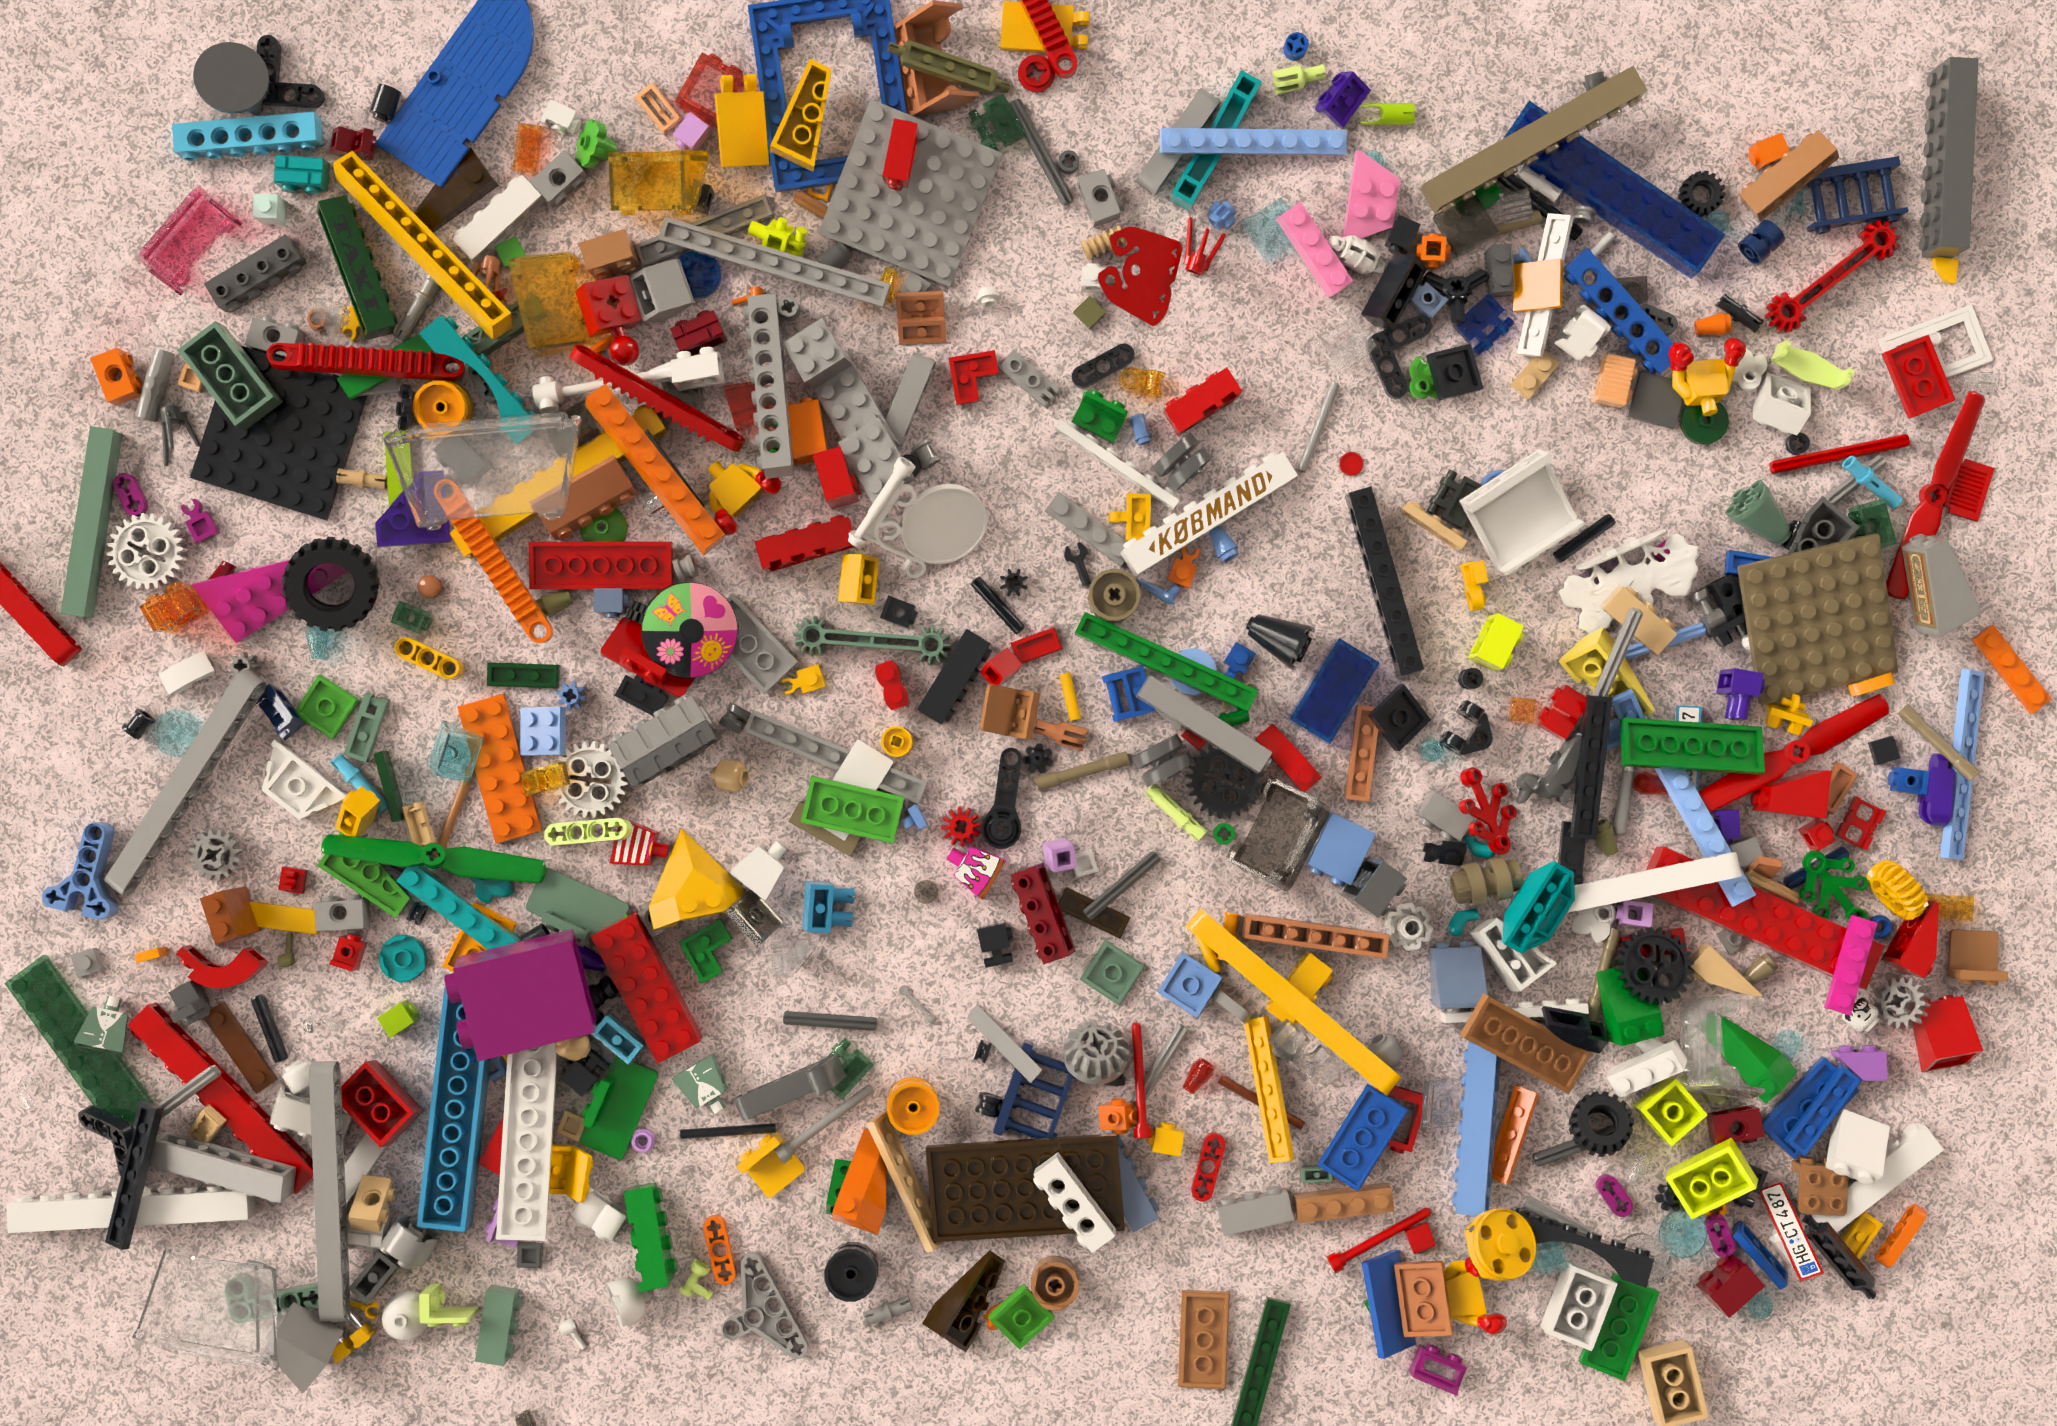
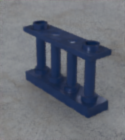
M1899 156L1828 167L1806 184L1808 188H1811L1816 222L1807 227V232L1816 231V234L1819 235L1830 232L1831 228L1874 222L1876 220L1889 221V223L1901 220L1900 217L1909 212L1908 207L1896 209L1890 176L1892 171L1901 165ZM1877 174L1881 179L1886 211L1873 213L1867 181L1869 175ZM1847 178H1854V181L1858 183L1862 215H1849L1844 186ZM1831 181V185H1834L1840 218L1826 220L1821 186L1823 182Z
M1024 1039L1021 1049L1035 1063L1067 1073V1077L1063 1087L1035 1078L1030 1083L1014 1068L993 1128L994 1134L1002 1136L1004 1130L1009 1131L1010 1129L1033 1138L1057 1137L1058 1133L1054 1131L1072 1079H1077L1067 1070L1064 1062L1036 1053V1050L1032 1049L1033 1042ZM1026 1084L1060 1096L1056 1109L1054 1110L1020 1098L1021 1095L1017 1094L1019 1086ZM1019 1107L1051 1118L1048 1132L1012 1120L1013 1118L1009 1117L1011 1109Z

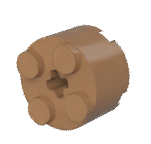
M1048 1256L1042 1258L1032 1271L1031 1291L1036 1301L1043 1308L1053 1311L1062 1310L1073 1303L1078 1295L1079 1279L1074 1264L1064 1257ZM1054 1279L1058 1280L1056 1287H1053L1051 1284Z

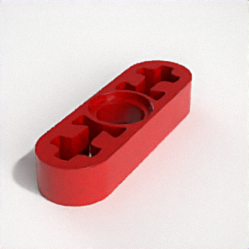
M1217 1132L1207 1134L1203 1140L1191 1185L1193 1197L1201 1202L1209 1200L1213 1195L1225 1150V1140ZM1214 1138H1217L1218 1143L1221 1144L1220 1147L1216 1146L1214 1150V1155H1218L1217 1159L1211 1155H1204L1205 1152L1210 1154L1211 1145L1208 1142L1213 1141ZM1206 1160H1211L1215 1164V1168L1211 1173H1205L1201 1169L1202 1163ZM1199 1175L1208 1179L1212 1178L1211 1182L1206 1180L1205 1187L1209 1191L1208 1193L1204 1192L1202 1196H1199V1192L1196 1190V1187H1201L1203 1182L1202 1178H1198Z

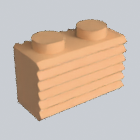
M1610 353L1602 357L1593 403L1622 408L1626 403L1630 402L1632 397L1630 384L1637 374V366L1634 364L1635 359Z

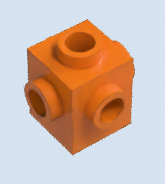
M1435 233L1422 236V244H1417L1416 258H1421V263L1428 269L1435 270L1440 269V266H1445V259H1450L1451 245H1446L1447 237ZM1435 250L1438 252V255H1429V252Z
M1125 1098L1111 1099V1102L1098 1106L1100 1130H1113V1133L1125 1134L1128 1133V1129L1135 1127L1137 1111L1134 1102H1125Z

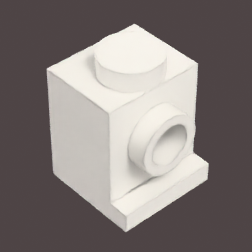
M551 99L540 120L546 128L550 129L551 127L563 135L565 132L572 135L573 133L576 134L581 126V117L575 110Z
M1087 264V267H1082L1081 292H1103L1098 282V273L1105 268H1101L1100 264Z

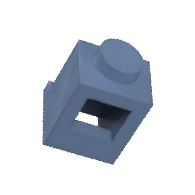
M1426 282L1423 286L1418 285L1409 305L1418 313L1427 316L1431 320L1449 299L1443 297ZM1424 295L1429 296L1431 298V302H1426L1424 300Z

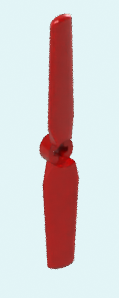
M1968 392L1935 464L1931 484L1924 485L1919 491L1920 503L1910 515L1886 581L1887 593L1893 598L1906 599L1909 594L1902 546L1909 543V539L1918 534L1936 536L1939 530L1943 512L1941 505L1946 501V491H1948L1958 475L1985 403V398L1978 392ZM1933 492L1936 495V499H1932L1929 493Z
M1877 694L1812 726L1799 740L1787 743L1782 750L1764 753L1765 773L1762 775L1729 773L1698 793L1708 811L1713 812L1780 779L1793 764L1803 763L1810 756L1824 754L1889 714L1888 703L1883 695ZM1799 748L1801 750L1798 754L1799 756H1793L1792 752Z

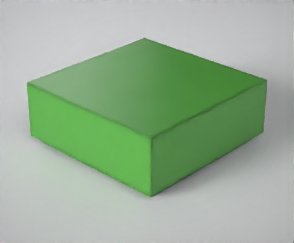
M516 236L494 246L506 269L528 259Z

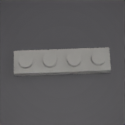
M1058 492L1045 512L1121 567L1125 560L1120 553L1125 549L1123 544L1127 541Z

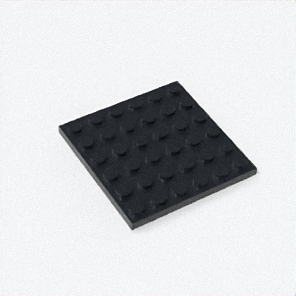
M241 346L283 402L247 430L236 427L219 404L214 401L190 478L328 521L339 487L336 476L341 474H337L339 468H345L368 395L358 396L350 400L337 381V378L340 377L338 375L275 369L270 365L266 353ZM273 356V359L275 361L284 360L283 358Z

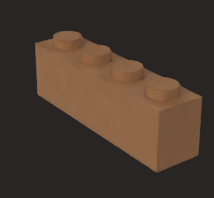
M1817 130L1814 134H1808L1797 148L1787 151L1782 156L1781 161L1775 166L1766 168L1759 179L1748 183L1739 194L1742 203L1761 222L1839 159L1837 148L1820 130Z
M1387 1182L1362 1185L1358 1192L1351 1187L1293 1194L1295 1215L1299 1223L1395 1212L1392 1187Z

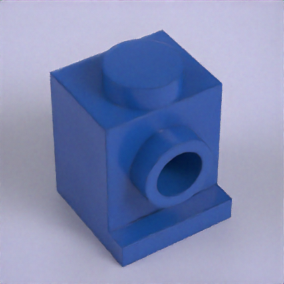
M1893 767L1888 775L1890 791L1927 795L1930 771ZM1908 777H1910V784L1907 783Z

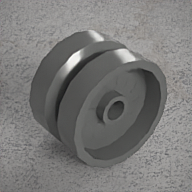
M1191 432L1180 439L1152 467L1159 477L1167 475L1172 470L1175 471L1167 479L1166 483L1174 493L1184 484H1188L1213 457L1205 448L1199 449L1191 456L1190 453L1198 444V440Z
M1178 734L1132 757L1135 766L1139 769L1152 764L1153 768L1147 770L1141 776L1147 787L1160 781L1164 782L1179 774L1182 769L1193 764L1187 752L1172 756L1171 753L1177 751L1183 745Z

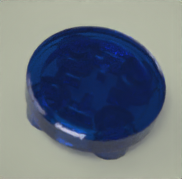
M693 251L679 256L678 259H680L693 298L708 297L718 289L722 279V271L715 258Z

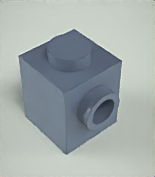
M594 588L595 613L605 614V618H620V614H626V608H630L631 604L630 594H627V590L622 588Z

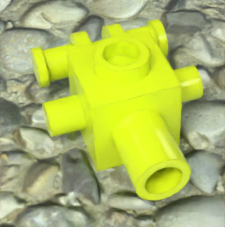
M780 217L778 221L773 219L768 226L752 221L748 234L762 239V246L801 257L804 253L803 248L806 246L805 236L808 230L804 227H797L795 235V228L787 225V219Z

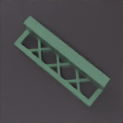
M533 291L507 307L511 314L516 315L517 318L512 321V328L494 341L489 336L482 339L484 331L479 326L465 334L471 340L477 341L474 349L479 355L482 353L485 356L491 354L549 316ZM532 299L536 306L522 313L524 304Z

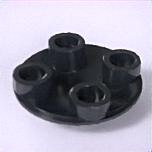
M401 383L399 395L402 398V402H397L396 416H401L398 418V431L406 432L414 417V394L410 384Z

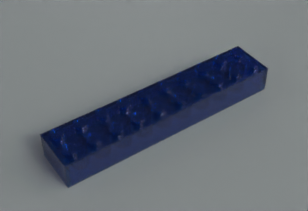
M1529 100L1503 139L1548 113ZM1581 135L1570 143H1567L1566 140L1559 144L1560 147L1548 155L1546 152L1538 155L1539 159L1527 166L1540 176L1542 174L1545 175L1546 180L1563 189L1562 192L1581 205L1596 209L1597 216L1690 279L1700 273L1726 235Z

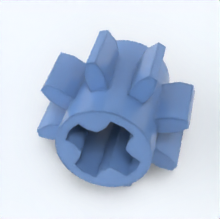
M1216 200L1208 210L1210 213L1208 221L1217 230H1221L1223 227L1228 230L1236 221V218L1233 217L1237 213L1235 208L1225 200L1221 204Z
M575 681L571 683V687L563 683L564 689L561 692H556L557 695H561V700L558 704H567V710L569 711L572 710L573 705L581 709L580 702L588 699L582 693L586 688L580 687L578 689L577 682ZM573 692V694H576V699L571 700V698L567 697V694Z

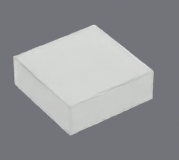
M1092 849L1075 853L1077 868H1073L1076 878L1099 871Z

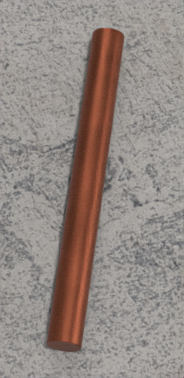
M1221 1075L1218 1084L1259 1106L1257 1094ZM1286 1111L1288 1123L1301 1130L1305 1121Z

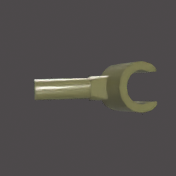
M287 933L285 954L279 955L277 958L280 967L285 968L295 964V957L292 953L293 933Z

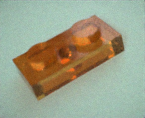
M518 123L512 168L514 172L538 174L543 135L542 126Z

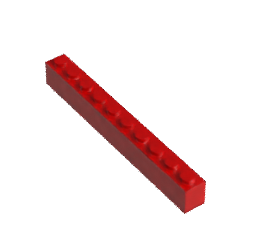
M157 1002L146 1005L127 1024L132 1030V1035L136 1039L143 1041L148 1046V1051L153 1056L159 1057L165 1063V1068L182 1080L183 1086L208 1067L216 1065L221 1071V1075L196 1093L199 1097V1102L205 1107L210 1104L227 1120L224 1125H227L232 1130V1134L237 1140L244 1142L249 1147L252 1155L296 1167L295 1194L304 1190L313 1181L312 1157L286 1131L275 1129L274 1125L270 1124L271 1116L177 1022L174 1023L170 1015Z

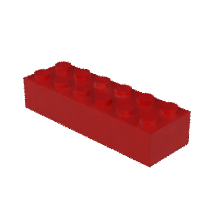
M638 911L590 936L657 1064L701 1041L703 1036L653 939L638 915Z

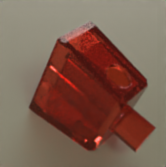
M746 382L724 385L723 388L736 430L742 432L754 426L753 413L757 412V405H753L751 391H755V384Z

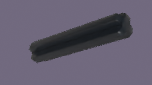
M1610 514L1603 516L1553 553L1556 561L1559 563L1564 562L1615 525V519Z
M977 577L971 582V586L1016 635L1025 628L1024 624L981 577Z
M260 994L251 998L252 1006L274 1062L279 1063L286 1060L288 1054L265 995Z

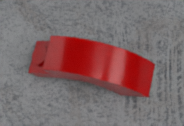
M191 945L181 947L176 953L181 958L180 962L185 967L194 969L188 975V978L197 984L209 988H227L247 982L258 975L269 963L252 947L242 949L236 958L226 966L213 964Z

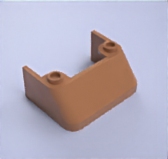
M930 1L895 24L896 44L904 46L907 40L942 51L941 42L946 40L951 32L949 17L963 9V5L961 3ZM898 55L907 114L923 116L956 110L979 97L978 92L962 91L957 85L948 86V81L902 66L901 56Z

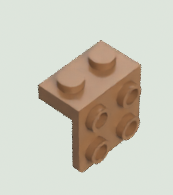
M989 684L985 693L980 730L1032 740L1041 693Z
M1951 930L1949 932L1948 977L1959 979L1961 984H1974L1975 980H1982L1984 985H1998V981L2008 982V972L1997 970L1998 933L1982 930Z
M1800 1157V1161L1792 1160L1791 1170L1799 1174L1798 1211L1803 1214L1846 1215L1849 1177L1836 1174L1833 1170L1825 1168L1827 1158H1824L1823 1162H1816L1815 1158Z

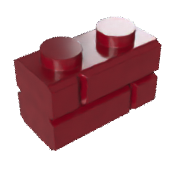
M714 310L701 311L696 315V318L689 321L686 319L680 320L675 324V327L670 328L679 352L688 351L691 353V356L699 354L700 349L703 347L713 348L728 341Z

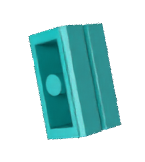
M276 155L273 181L282 191L287 193H296V189L305 190L308 194L319 195L320 191L328 192L330 163L324 158Z

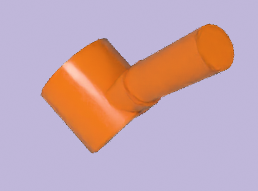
M756 286L751 287L750 295L731 300L732 305L748 302L747 296L763 295L764 289Z

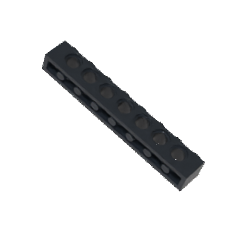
M1372 486L1349 492L1345 495L1346 503L1396 676L1399 677L1424 670Z

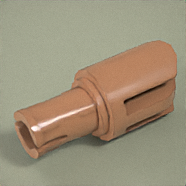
M1040 719L1037 720L1034 734L1054 738L1057 745L1078 751H1083L1084 746L1082 744H1085L1087 739L1085 735H1088L1089 732L1087 728L1063 721L1056 725Z

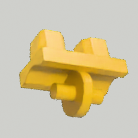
M1792 694V697L1789 699L1782 697L1780 701L1782 705L1773 702L1765 705V709L1768 711L1765 723L1769 727L1779 729L1783 719L1790 720L1786 730L1800 736L1805 726L1811 727L1813 719L1809 718V714L1802 712L1805 710L1806 704L1800 703L1799 695Z

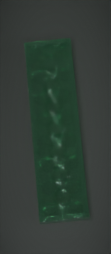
M46 954L39 957L4 983L93 1106L132 1124L135 1121L139 1101H148L155 1104L120 1055L75 1046V1038L89 1012Z

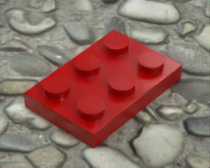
M1929 335L1881 354L1908 419L1956 400Z

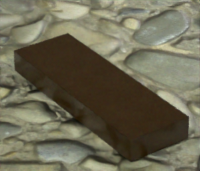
M1068 887L1065 888L1059 901L1061 911L1121 939L1131 917L1107 906L1095 918L1090 920L1086 917L1083 910L1094 900Z

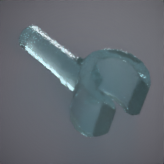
M1804 187L1797 192V197L1792 203L1788 212L1790 218L1793 212H1797L1800 215L1799 219H1801L1806 210V205L1802 202Z

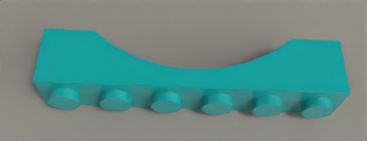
M1241 70L1210 128L1237 129L1256 97L1262 81ZM1195 154L1173 189L1169 201L1190 212L1223 154Z
M440 315L419 334L436 353L449 355L463 361L484 378L496 398L500 412L501 428L518 446L541 427L538 423L540 418L532 409L528 411L522 405L525 401L516 391L511 392L506 386L508 381L500 372L495 374L490 368L492 365L490 360L483 353L479 355L475 351L474 347L476 345L468 335L462 336L457 330L459 328L457 322L451 316Z
M425 866L406 867L396 881L487 949L521 941L520 936L476 909Z

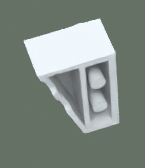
M1498 918L1487 919L1469 933L1478 946L1481 947L1482 952L1510 991H1522L1557 964L1542 954L1536 947L1528 949L1527 952L1521 954L1503 944L1504 923Z

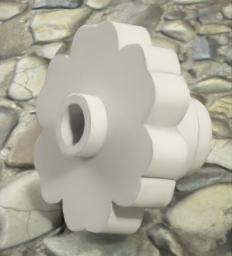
M1411 902L1398 903L1395 906V911L1387 912L1386 919L1383 922V925L1388 929L1386 934L1390 935L1389 940L1391 944L1395 947L1402 946L1406 951L1419 949L1421 941H1429L1430 934L1433 931V927L1428 924L1431 919L1430 914L1426 912L1424 907H1415ZM1410 922L1411 929L1405 930L1406 924Z

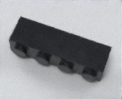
M966 628L917 710L941 725L944 721L949 723L955 713L952 708L956 701L961 703L968 692L964 689L969 681L973 683L978 676L980 670L977 667L981 660L986 662L993 650L989 649L991 643Z

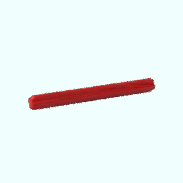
M1907 434L1775 460L1769 463V468L1772 474L1845 460L1850 456L1860 457L1904 448L1910 445V440Z

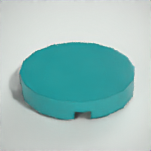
M406 934L394 936L386 941L379 954V964L384 975L397 982H408L419 977L425 970L428 961L427 950L423 943L416 937Z

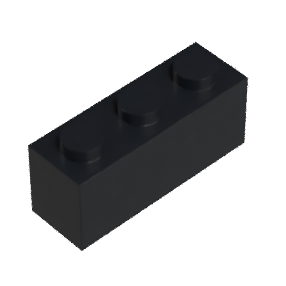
M1394 252L1361 315L1374 326L1394 330L1428 268L1415 256Z

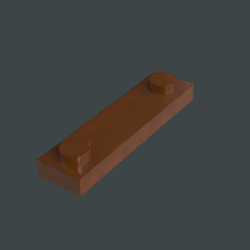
M221 1002L211 1009L210 1014L204 1017V1020L254 1092L257 1094L277 1081V1076L227 1004Z

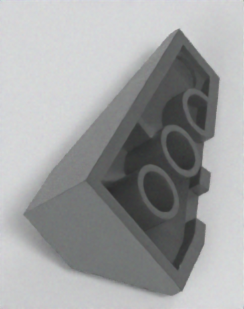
M1821 496L1805 514L1788 554L1848 540L1859 526L1824 496Z

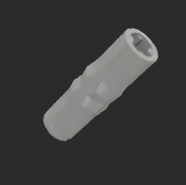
M154 348L134 416L156 422L168 383L169 373L175 356L174 353Z

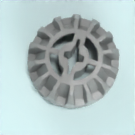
M1092 1020L1088 1026L1082 1022L1078 1024L1077 1029L1069 1031L1068 1038L1064 1042V1064L1067 1070L1082 1082L1097 1085L1109 1083L1117 1079L1126 1068L1129 1054L1128 1041L1122 1037L1120 1029L1115 1028L1112 1030L1111 1024L1108 1022L1104 1026L1097 1025V1020ZM1098 1033L1105 1034L1111 1039L1106 1040L1105 1037L1098 1035ZM1087 1034L1086 1044L1080 1045L1082 1037ZM1113 1044V1050L1107 1055L1108 1045Z

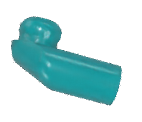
M1470 833L1462 838L1472 855L1486 859L1495 856L1496 853L1489 849L1488 844L1479 843L1476 837Z
M1477 908L1454 913L1448 924V929L1452 936H1460L1467 922L1479 920Z

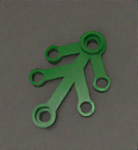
M1817 850L1806 853L1802 859V866L1807 871L1805 886L1799 891L1800 898L1806 902H1812L1816 898L1814 888L1817 875L1822 880L1819 902L1814 906L1813 914L1818 915L1819 910L1824 908V913L1818 916L1825 919L1829 917L1830 910L1828 907L1832 893L1844 909L1845 919L1848 923L1850 916L1854 912H1857V917L1867 919V913L1860 907L1854 906L1839 886L1863 891L1868 887V880L1862 875H1856L1853 878L1831 876L1826 868L1840 869L1845 873H1850L1855 868L1854 861L1848 857H1843L1840 860L1826 859L1825 855ZM1814 858H1816V863L1814 865H1811V861ZM1849 861V866L1843 868L1844 863ZM1862 879V885L1857 886V882ZM1811 891L1810 896L1805 898V893Z

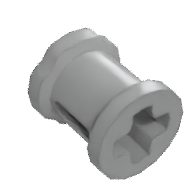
M784 296L779 300L777 308L781 317L786 321H795L801 312L797 300L790 296ZM788 304L792 307L791 313H788L786 310V305Z
M930 438L919 442L911 448L921 460L923 470L941 460V457L937 456L931 447Z

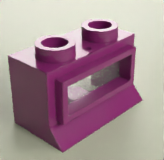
M1419 1344L1409 1368L1412 1377L1458 1396L1459 1386L1467 1369L1466 1365L1462 1362L1463 1359L1453 1353H1449L1448 1356L1440 1353L1441 1349L1434 1345L1427 1344L1425 1347Z

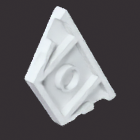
M277 739L272 741L271 747L273 749L271 759L267 763V776L264 779L262 791L297 819L302 820L345 798L347 794L283 743Z

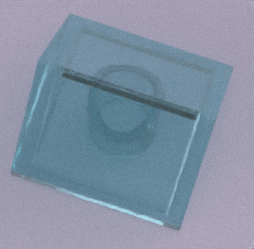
M443 720L428 766L436 776L470 782L484 737Z

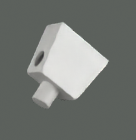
M775 841L768 851L762 846H758L736 865L730 873L765 901L772 894L786 868V865L779 859L787 849L778 841Z

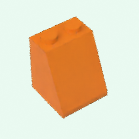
M813 397L803 398L797 404L791 405V402H788L794 466L815 462L813 454L829 450L819 400H814Z

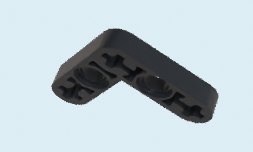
M271 35L260 37L257 42L256 52L261 56L266 65H273L274 68L273 73L269 76L272 83L269 84L268 90L271 92V95H267L262 104L301 108H318L322 106L325 101V94L318 86L279 82L281 44ZM269 42L274 45V48L269 50V56L272 59L268 58V51L264 48V46L269 45ZM289 89L295 90V98L291 101H286L284 99L285 92ZM314 91L318 97L311 101L308 97H303L301 92L304 95H312Z
M1419 315L1399 323L1394 330L1385 329L1378 332L1367 341L1366 348L1385 393L1391 399H1400L1406 394L1408 389L1407 382L1393 350L1419 340L1430 333L1432 322L1425 315ZM1417 321H1420L1421 324L1425 323L1424 332L1418 329L1412 333L1414 337L1411 338L1409 329L1414 328L1418 324ZM1395 330H1402L1405 333V340L1403 342H1397L1393 339V332ZM1374 339L1378 342H1383L1381 351L1383 354L1388 352L1389 355H1385L1377 360L1376 357L1380 355V352L1377 348H1372ZM1385 360L1390 361L1393 364L1392 372H1383L1380 367L1381 362ZM1397 373L1398 377H1395L1394 381L1396 385L1401 384L1402 386L1399 390L1400 394H1397L1396 391H1391L1390 388L1393 387V382L1391 379L1387 382L1385 378H1389Z
M90 1105L78 1113V1119L87 1130L112 1141L118 1172L121 1176L133 1128L127 1121Z

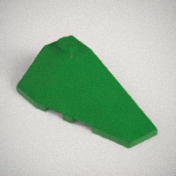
M1715 1011L1696 1025L1698 1030L1756 1098L1765 1104L1781 1092L1797 1073L1795 1067L1782 1052Z

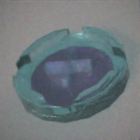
M172 709L161 714L156 719L152 729V738L161 752L169 756H183L198 735L201 726L197 718L188 711Z

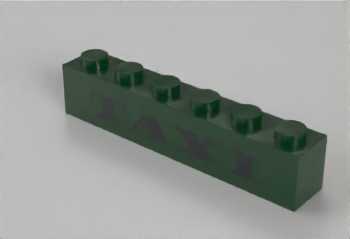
M347 195L318 201V217L365 340L393 334L395 325H397V317L395 312L389 309V296L386 289L381 288L380 272L377 267H373L371 261L373 260L372 251L369 246H365L363 240L365 238L362 225H358L355 217L357 214L354 204L349 203Z

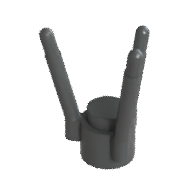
M177 405L165 406L160 409L164 466L169 465V449L174 448L172 429L180 427L181 422L184 423L197 447L200 446V442L188 421L186 412H181L180 407Z

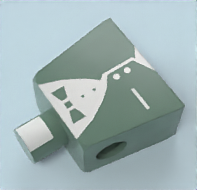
M107 996L104 1008L92 1007L75 1038V1046L123 1056L128 1015L118 1012L122 999Z
M715 1053L710 1054L672 1078L673 1082L695 1108L707 1103L712 1113L716 1114L726 1107L719 1095L725 1092L728 1086Z

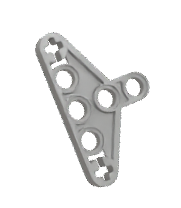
M755 1251L747 1252L741 1260L742 1310L725 1320L722 1325L723 1336L728 1340H736L754 1331L791 1358H803L809 1348L808 1340L762 1256ZM749 1257L752 1260L757 1259L758 1262L755 1266L758 1272L761 1269L764 1271L756 1275L754 1279L751 1277V1275L755 1274L754 1268L752 1266L747 1267L746 1265ZM758 1279H768L770 1287L767 1290L759 1289L757 1286ZM771 1299H778L782 1305L781 1309L778 1311L771 1310L768 1302ZM752 1310L758 1311L761 1316L760 1320L756 1323L749 1321L747 1317L748 1312ZM783 1320L791 1321L793 1329L789 1332L782 1331L780 1322ZM736 1322L740 1327L737 1334L729 1333L726 1328L728 1323ZM795 1332L798 1333L794 1338L797 1344L802 1343L804 1345L800 1353L798 1350H792L794 1346L792 1338L788 1342L785 1340V1338L793 1336Z

